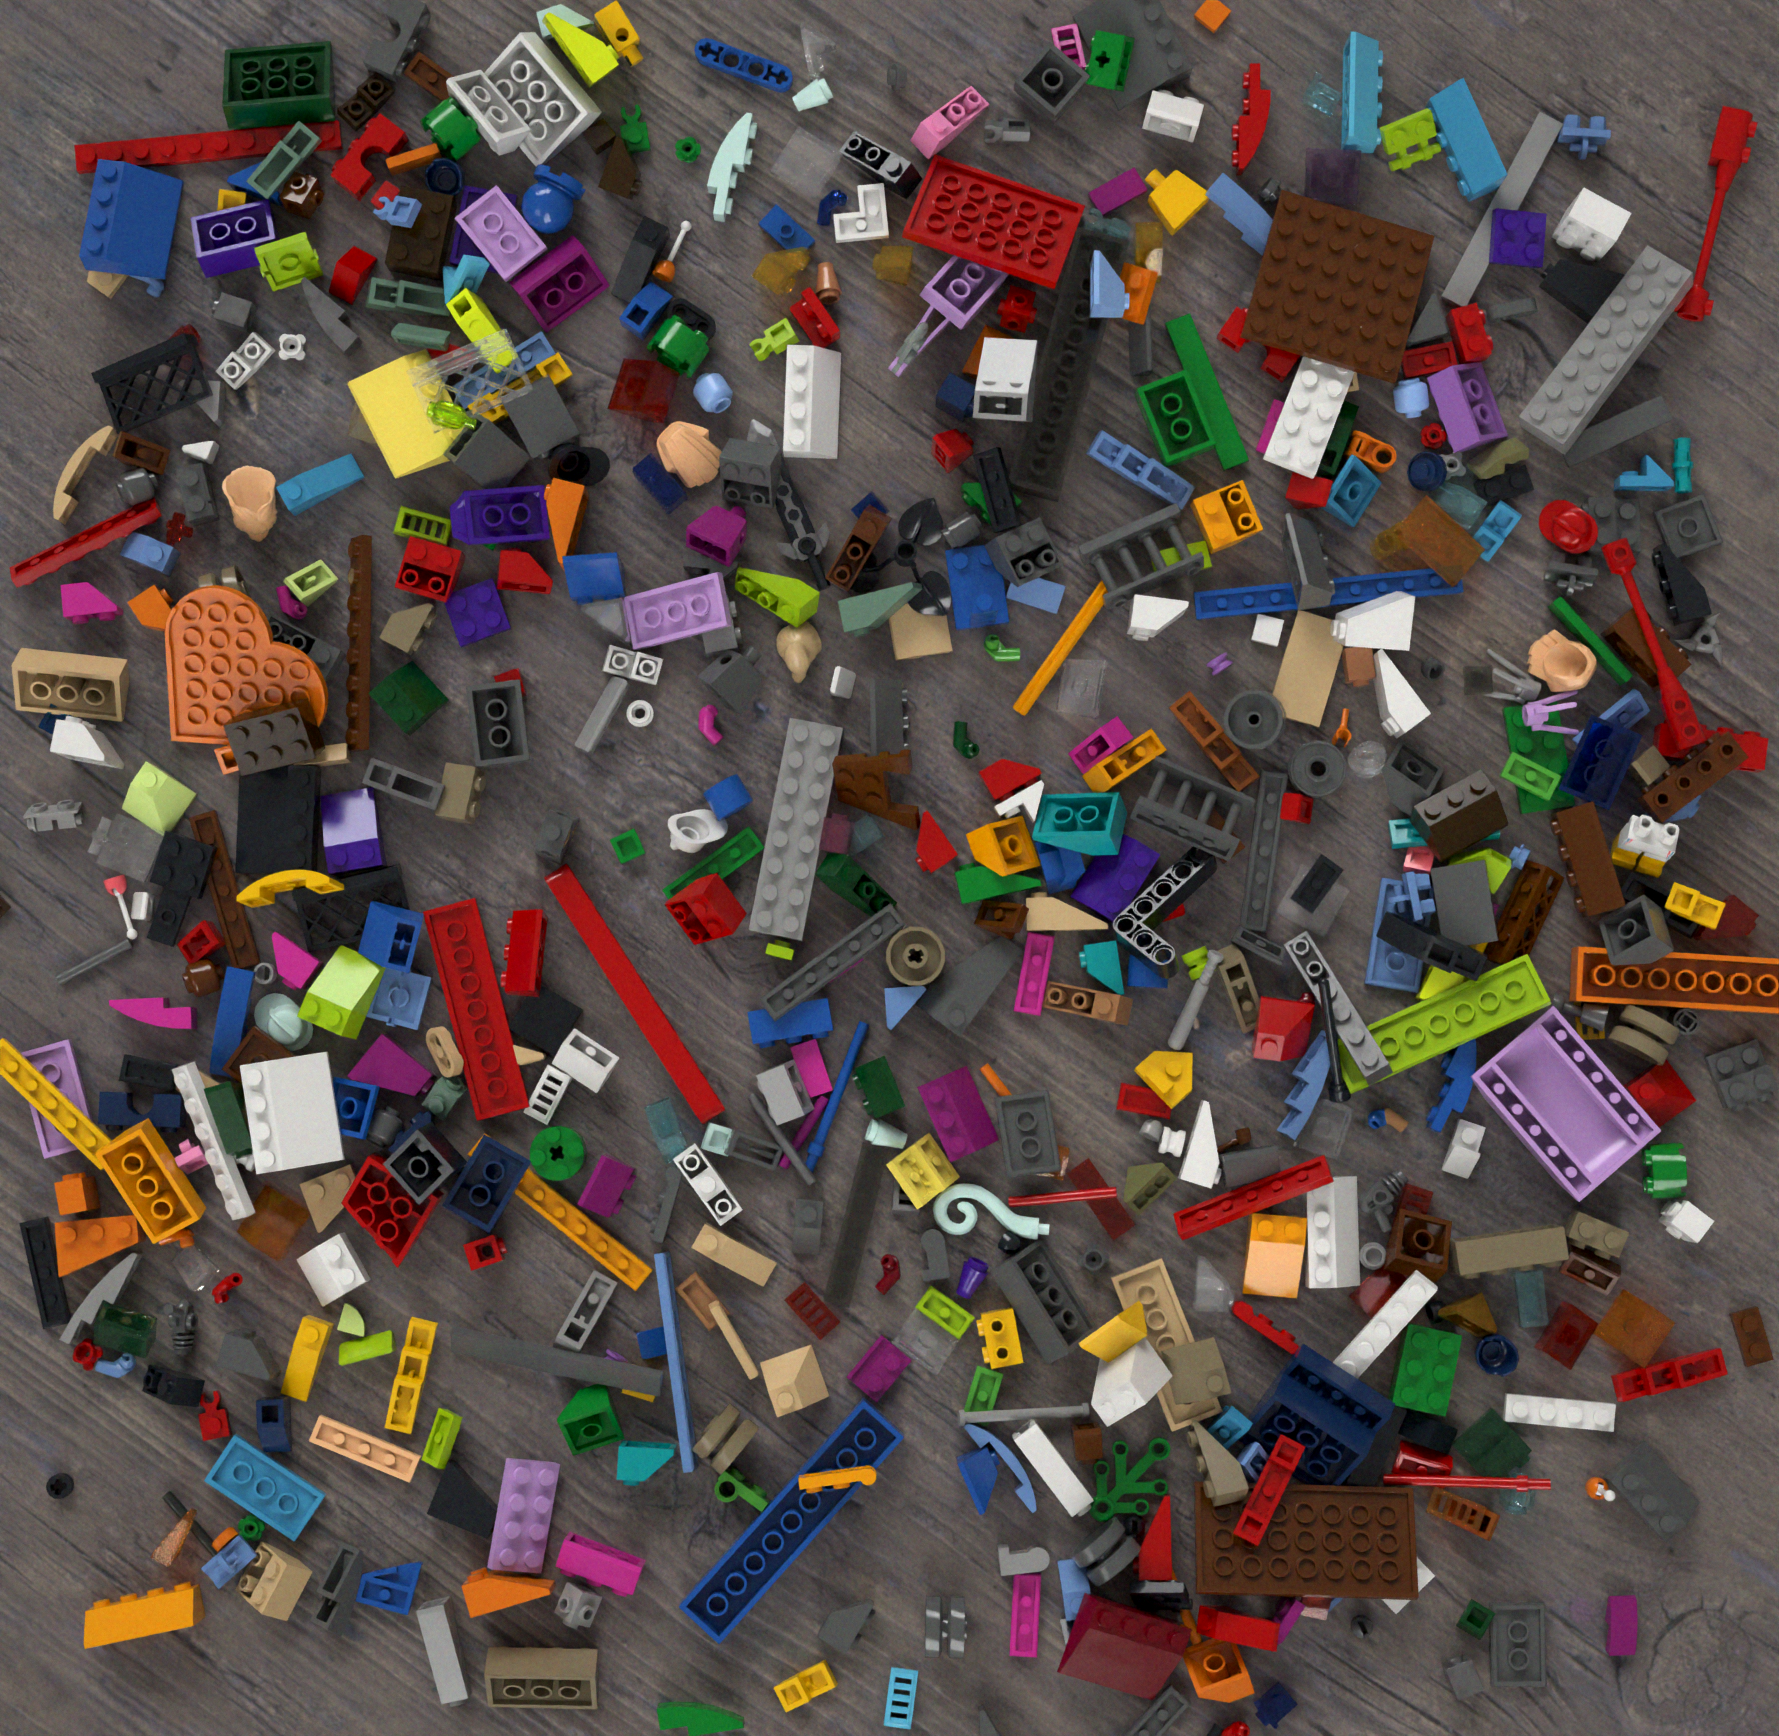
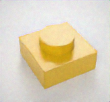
M219 189L217 211L246 204L247 192Z

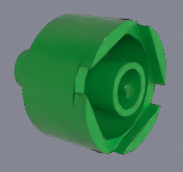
M449 97L420 120V124L425 133L428 130L431 131L432 138L430 140L437 144L439 150L447 158H453L457 162L480 142L481 136L476 130L479 127L473 118L469 115L464 117L459 111L461 108L452 97Z
M673 315L671 319L664 321L647 345V349L650 354L655 351L659 355L656 360L671 372L679 376L687 373V378H691L709 353V347L706 344L708 337L699 330L692 331L680 317Z
M553 1126L542 1130L534 1138L530 1147L532 1166L539 1175L552 1181H561L575 1176L582 1170L587 1159V1148L583 1137L576 1130L567 1126ZM562 1147V1153L565 1155L564 1158L555 1159L553 1149Z
M1682 1143L1648 1144L1647 1149H1641L1642 1166H1647V1176L1642 1177L1643 1192L1649 1194L1651 1199L1686 1197V1192L1681 1191V1187L1687 1186L1686 1157L1679 1154V1149H1684Z

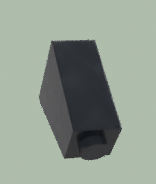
M1560 259L1555 266L1550 263L1540 277L1544 280L1539 287L1589 324L1625 275Z
M451 1459L446 1465L427 1514L488 1539L494 1531L498 1506L457 1461Z

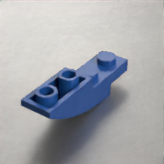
M1476 1038L1453 1048L1451 1053L1447 1052L1441 1061L1440 1067L1443 1068L1441 1075L1450 1080L1448 1083L1444 1082L1438 1092V1096L1441 1098L1437 1106H1432L1426 1116V1120L1429 1121L1426 1127L1434 1132H1441L1451 1110L1456 1113H1462L1473 1085V1080L1470 1076L1475 1073Z

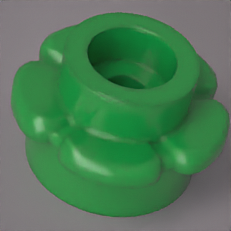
M693 137L680 139L675 145L677 150L675 154L680 161L694 162L701 153V146L696 143V139ZM687 147L690 148L689 152L685 151Z
M254 1514L247 1515L246 1518H242L238 1523L239 1534L245 1541L251 1540L254 1542L262 1537V1532L265 1530L264 1521ZM249 1526L254 1527L253 1531L249 1530Z

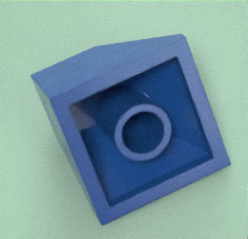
M987 1445L956 1457L957 1464L979 1515L984 1514L998 1474L996 1466L1000 1464L995 1450L989 1451Z

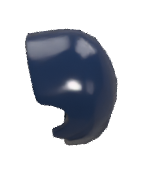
M434 159L425 171V182L429 191L455 197L462 191L465 185V173L460 164L453 159Z
M1490 1334L1477 1342L1474 1351L1477 1365L1488 1375L1493 1374L1505 1377L1516 1369L1519 1362L1518 1349L1509 1338L1500 1334Z

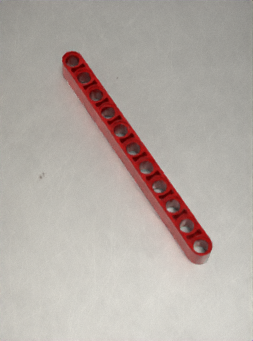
M566 863L545 876L544 879L699 1121L705 1124L726 1109L569 865Z

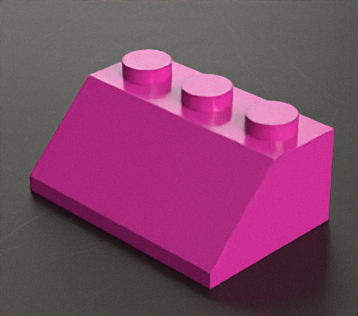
M569 1532L563 1541L555 1567L560 1568V1573L573 1578L576 1575L587 1578L586 1582L590 1585L601 1587L603 1584L611 1587L613 1593L627 1597V1594H634L646 1560Z

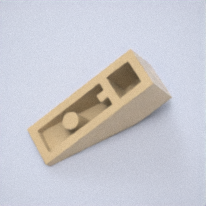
M1045 892L1031 893V898L1025 899V906L1029 908L1025 919L1026 931H1089L1108 929V923L1054 897H1047Z
M707 1222L691 1247L763 1287L777 1264L775 1261Z

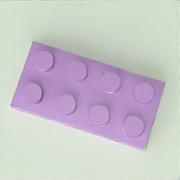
M720 572L624 597L633 650H641L732 626L723 574Z
M71 1039L21 1053L93 1122ZM29 1102L44 1159L79 1150Z
M506 1458L487 1568L491 1570L541 1573L560 1464L556 1462Z

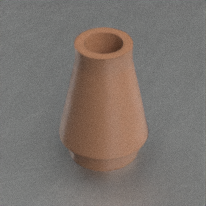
M820 263L817 266L816 296L822 304H834L840 300L842 291L833 263Z

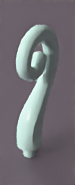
M959 1183L949 1186L936 1197L933 1204V1215L937 1225L949 1234L963 1235L975 1227L978 1214L975 1207L969 1202L962 1201L957 1205L958 1210L966 1215L962 1223L952 1222L947 1214L948 1205L954 1199L972 1198L982 1203L1008 1231L1013 1232L1017 1236L1038 1240V1234L1049 1235L1050 1224L1039 1223V1218L1015 1214L998 1197L975 1184Z

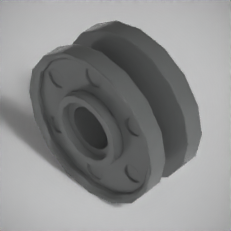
M1316 740L1303 744L1293 752L1288 761L1287 773L1290 783L1297 792L1312 798H1319L1330 795L1340 788L1346 776L1347 766L1343 754L1336 746L1326 741ZM1313 762H1318L1323 767V773L1319 777L1311 773L1310 767Z

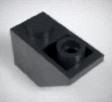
M149 1365L143 1379L144 1386L142 1392L172 1405L199 1407L205 1380L191 1374Z

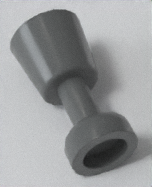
M1555 993L1552 1006L1560 1014L1564 1013L1580 1017L1581 1024L1603 1031L1609 1005L1585 1002L1584 1006L1581 1007L1564 1003L1565 997Z

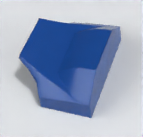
M1039 841L1035 842L1048 895L1075 888L1076 881L1085 872L1081 853Z

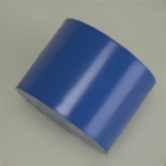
M738 774L724 779L703 793L718 821L734 815L753 802Z
M1129 955L1127 986L1168 989V979L1159 977L1133 955Z

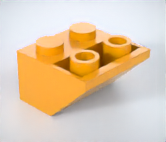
M1243 480L1196 498L1190 505L1210 555L1233 546L1263 530Z

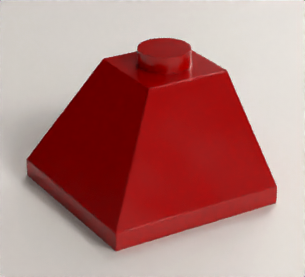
M1261 996L1252 1041L1253 1058L1281 1062L1304 1056L1307 1050L1315 1004Z
M1667 1059L1663 1066L1652 1064L1623 1085L1659 1128L1697 1101Z

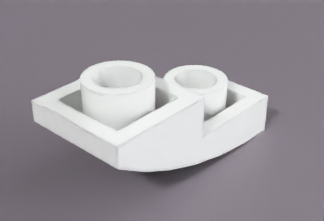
M252 332L236 352L232 351L215 372L232 388L237 390L276 350L257 332Z
M609 645L602 671L656 685L663 659Z

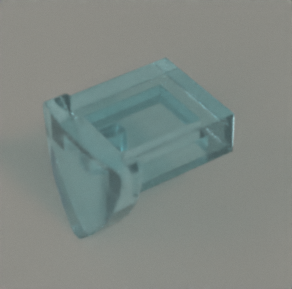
M1316 72L1303 95L1302 103L1308 104L1331 117L1342 93L1321 83L1320 80L1323 75Z

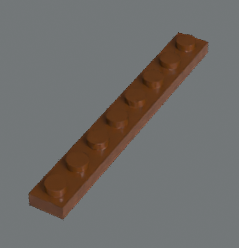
M369 535L351 538L348 546V555L351 557L350 569L348 571L350 596L347 600V607L350 611V622L347 625L349 649L346 655L347 663L349 664V675L346 680L349 702L346 705L348 729L345 740L351 752L369 750L370 695L368 693L370 692L372 536Z

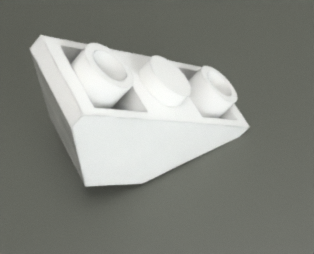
M693 1144L673 1159L720 1226L743 1210L728 1185L696 1144Z

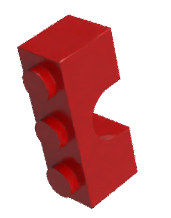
M379 113L376 118L373 117L368 121L363 135L359 139L356 138L352 141L348 148L349 152L343 160L339 159L333 165L331 170L332 179L360 202L376 182L372 173L365 169L366 160L375 153H382L389 158L396 156L409 141L406 133Z
M1236 307L1216 338L1237 353L1246 343L1251 342V340L1240 337L1247 308L1240 309ZM1262 344L1266 349L1267 357L1260 369L1283 383L1300 358V355Z

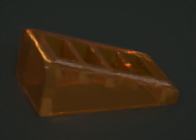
M1435 1486L1426 1513L1478 1533L1487 1507ZM1443 1496L1448 1497L1443 1512L1439 1511ZM1455 1500L1457 1504L1453 1515L1450 1516L1448 1512L1452 1501ZM1465 1504L1467 1508L1463 1519L1460 1520L1458 1516L1462 1505ZM1472 1509H1478L1473 1524L1467 1523Z
M192 1508L180 1519L152 1552L151 1559L168 1567L178 1558L197 1515V1510Z

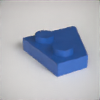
M417 1561L364 1572L361 1576L356 1602L408 1615L423 1562Z

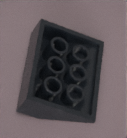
M285 765L244 776L239 774L235 874L271 875L287 870H310L317 872L321 787L320 768L316 766Z

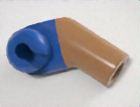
M1391 1108L1373 1110L1368 1115V1125L1373 1129L1390 1124L1401 1133L1409 1123Z

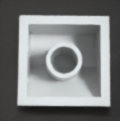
M1153 90L1142 129L1193 143L1204 104H1200L1197 99L1192 97H1184V99L1175 97L1173 93L1167 90H1158V92Z
M1135 594L1130 605L1127 634L1133 635L1132 639L1148 641L1149 637L1156 636L1180 618L1188 608L1189 601Z
M345 1232L332 1237L296 1259L323 1307L371 1280Z

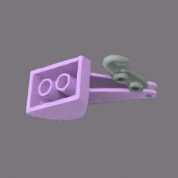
M953 255L919 295L930 304V307L917 327L904 340L905 343L896 353L897 357L888 369L899 377L950 322L961 330L967 327L984 308L1009 274ZM938 310L946 319L926 339L924 336L929 329L927 323L935 311Z

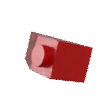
M955 428L938 433L932 437L931 454L949 474L973 454L972 445L974 443L966 432L960 433Z
M1170 1494L1164 1495L1140 1546L1141 1550L1138 1553V1557L1133 1559V1572L1139 1573V1580H1172Z
M1200 1605L1196 1633L1222 1641L1277 1652L1280 1623L1227 1606Z

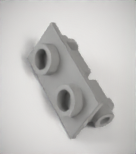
M63 800L58 802L57 805L48 806L47 803H36L28 808L23 818H31L27 819V827L29 830L33 829L34 832L54 830L53 820H57L59 829L77 828L79 824L84 823L82 813L78 814L83 803H74L73 800Z

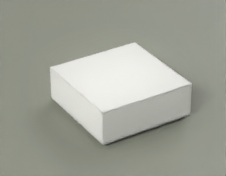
M1257 614L1251 641L1277 647L1284 620Z

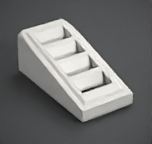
M548 1064L529 1100L530 1107L525 1108L523 1113L548 1125L573 1077ZM551 1075L562 1081L561 1086L549 1081V1076ZM547 1085L558 1092L555 1096L543 1090V1087ZM541 1094L552 1100L551 1106L539 1100V1095ZM534 1104L548 1110L547 1114L544 1115L533 1109Z

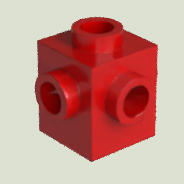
M1010 285L1006 300L1001 298L997 314L1002 315L999 326L1025 333L1028 323L1033 324L1037 308L1033 307L1036 292Z

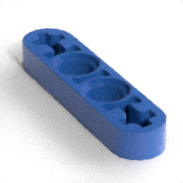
M709 38L701 39L695 45L694 51L697 61L707 67L780 93L788 91L793 84L792 72L784 65ZM709 46L711 47V52L719 55V50H722L719 63L716 62L715 55L708 54L706 57H703L701 49L705 50ZM731 54L737 56L739 63L735 67L726 66L724 64L726 56ZM756 63L762 65L764 68L763 73L760 76H752L749 73L751 65ZM768 68L772 69L771 75L780 77L781 73L785 74L787 82L782 81L781 85L777 84V79L769 76V81H766Z

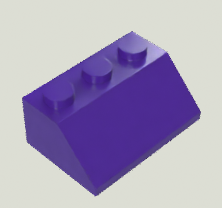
M269 199L191 217L196 256L206 278L260 265L254 248L280 240Z
M1123 834L1118 855H1095L1070 898L1113 923L1115 918L1130 905L1160 854L1141 842Z

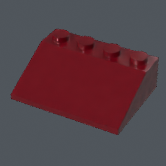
M1084 1593L1057 1672L1153 1700L1183 1657L1192 1629L1178 1620Z

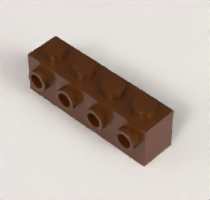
M1729 731L1721 735L1716 732L1705 741L1706 747L1700 751L1695 748L1683 757L1686 761L1678 768L1674 764L1662 773L1664 778L1657 784L1653 781L1640 790L1643 794L1637 798V801L1647 814L1652 817L1654 822L1663 823L1749 758Z

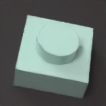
M708 1122L700 1148L728 1157V1155L724 1154V1151L728 1147V1140L732 1136V1129Z

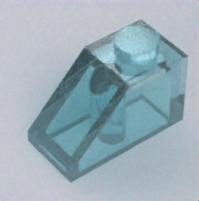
M1446 481L1437 490L1429 491L1422 501L1466 530L1475 523L1487 504V501L1468 489Z
M667 1097L644 1107L656 1145L666 1164L673 1162L675 1157L689 1148L670 1098Z

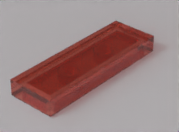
M1089 1158L1066 1173L1077 1190L1109 1187ZM1117 1198L1085 1200L1113 1241L1135 1226V1223Z

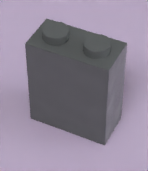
M549 374L501 399L532 458L538 456L539 459H543L554 452L553 447L561 443H573L577 440L576 435L580 431Z
M477 412L443 454L482 489L508 488L509 483L524 468L525 463L530 458L528 454L490 420Z

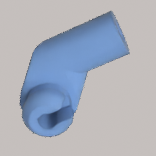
M124 1353L122 1357L114 1362L100 1358L96 1364L95 1371L115 1378H121L135 1368L136 1359L131 1353Z

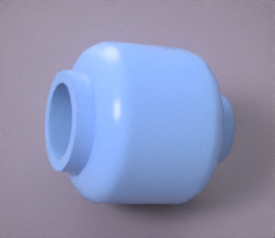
M719 373L702 374L696 380L693 388L694 397L706 412L720 413L731 404L733 391Z
M1419 378L1398 381L1399 385L1393 389L1396 412L1405 413L1406 418L1422 416L1421 411L1429 407L1426 383L1420 382Z

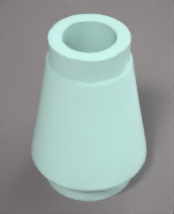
M822 78L819 81L815 79L797 95L793 96L792 99L800 112L803 109L829 103L828 100L833 98V94L825 78Z
M872 1119L867 1128L865 1140L871 1141L872 1145L903 1149L907 1140V1133L881 1119H878V1121Z

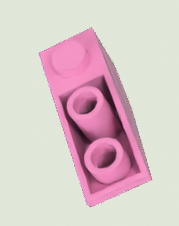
M970 86L923 120L910 141L929 160L989 106V103Z

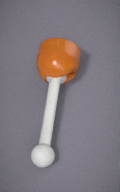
M689 221L681 223L682 230L668 259L659 261L654 267L652 274L664 282L671 283L676 270L672 261L686 232L691 229Z
M1592 1477L1587 1481L1585 1490L1589 1497L1595 1500L1605 1498L1607 1501L1615 1499V1493L1609 1490L1607 1482L1602 1478Z

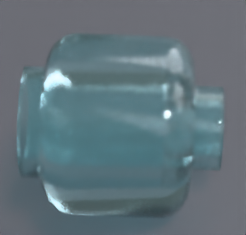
M1512 1473V1474H1511V1477H1508V1478H1517V1475H1526V1474H1522V1473ZM1500 1488L1499 1504L1505 1508L1507 1513L1526 1515L1527 1511L1534 1508L1536 1490L1528 1489V1492H1517V1489Z

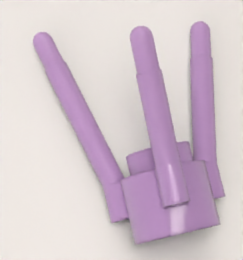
M1578 690L1566 691L1539 701L1527 702L1522 707L1524 725L1531 726L1532 731L1544 730L1578 735L1579 731L1576 729L1543 724L1544 721H1548V712L1577 706L1576 702L1546 706V704L1578 693Z

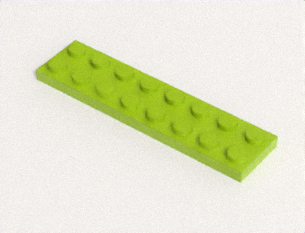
M1528 954L1481 974L1477 981L1470 979L1366 1027L1393 1073L1381 1079L1384 1080L1552 1003ZM1340 1038L1337 1039L1342 1075L1350 1093L1352 1094L1368 1087V1083Z

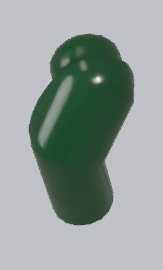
M956 721L954 722L953 747L963 757L972 759L979 754L980 748L967 737L968 723Z

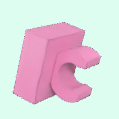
M189 1139L179 1144L182 1154L174 1159L178 1168L186 1174H190L209 1164L206 1161L204 1149L199 1145L191 1144Z

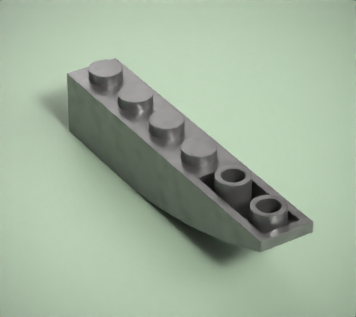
M1305 931L1283 944L1320 1006L1318 981L1321 978L1329 980L1336 1033L1368 1085L1370 1086L1393 1073L1387 1059L1309 933Z

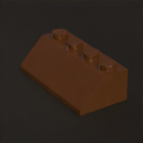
M1592 801L1552 814V820L1549 822L1553 835H1557L1560 846L1557 847L1559 857L1562 862H1566L1568 872L1565 873L1569 887H1573L1576 897L1573 901L1576 911L1581 913L1584 918L1626 906L1594 802Z

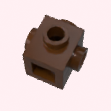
M294 171L290 179L284 184L283 191L279 197L288 213L310 219L316 208L321 205L325 194L319 184V180L315 176L308 173L304 175Z

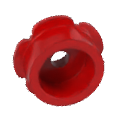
M1437 423L1424 426L1420 432L1421 443L1426 448L1439 449L1447 438L1446 431L1442 430V426ZM1431 434H1435L1436 438H1431Z

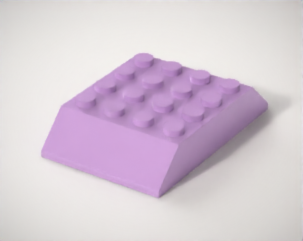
M1554 1006L1549 1008L1470 1076L1483 1098L1550 1176L1578 1202L1661 1132L1659 1127Z

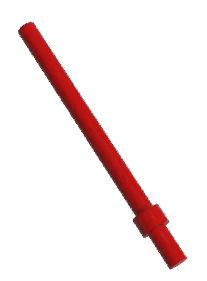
M1414 1474L1383 1475L1384 1485L1517 1489V1492H1528V1489L1551 1490V1479L1528 1478V1475H1517V1478Z

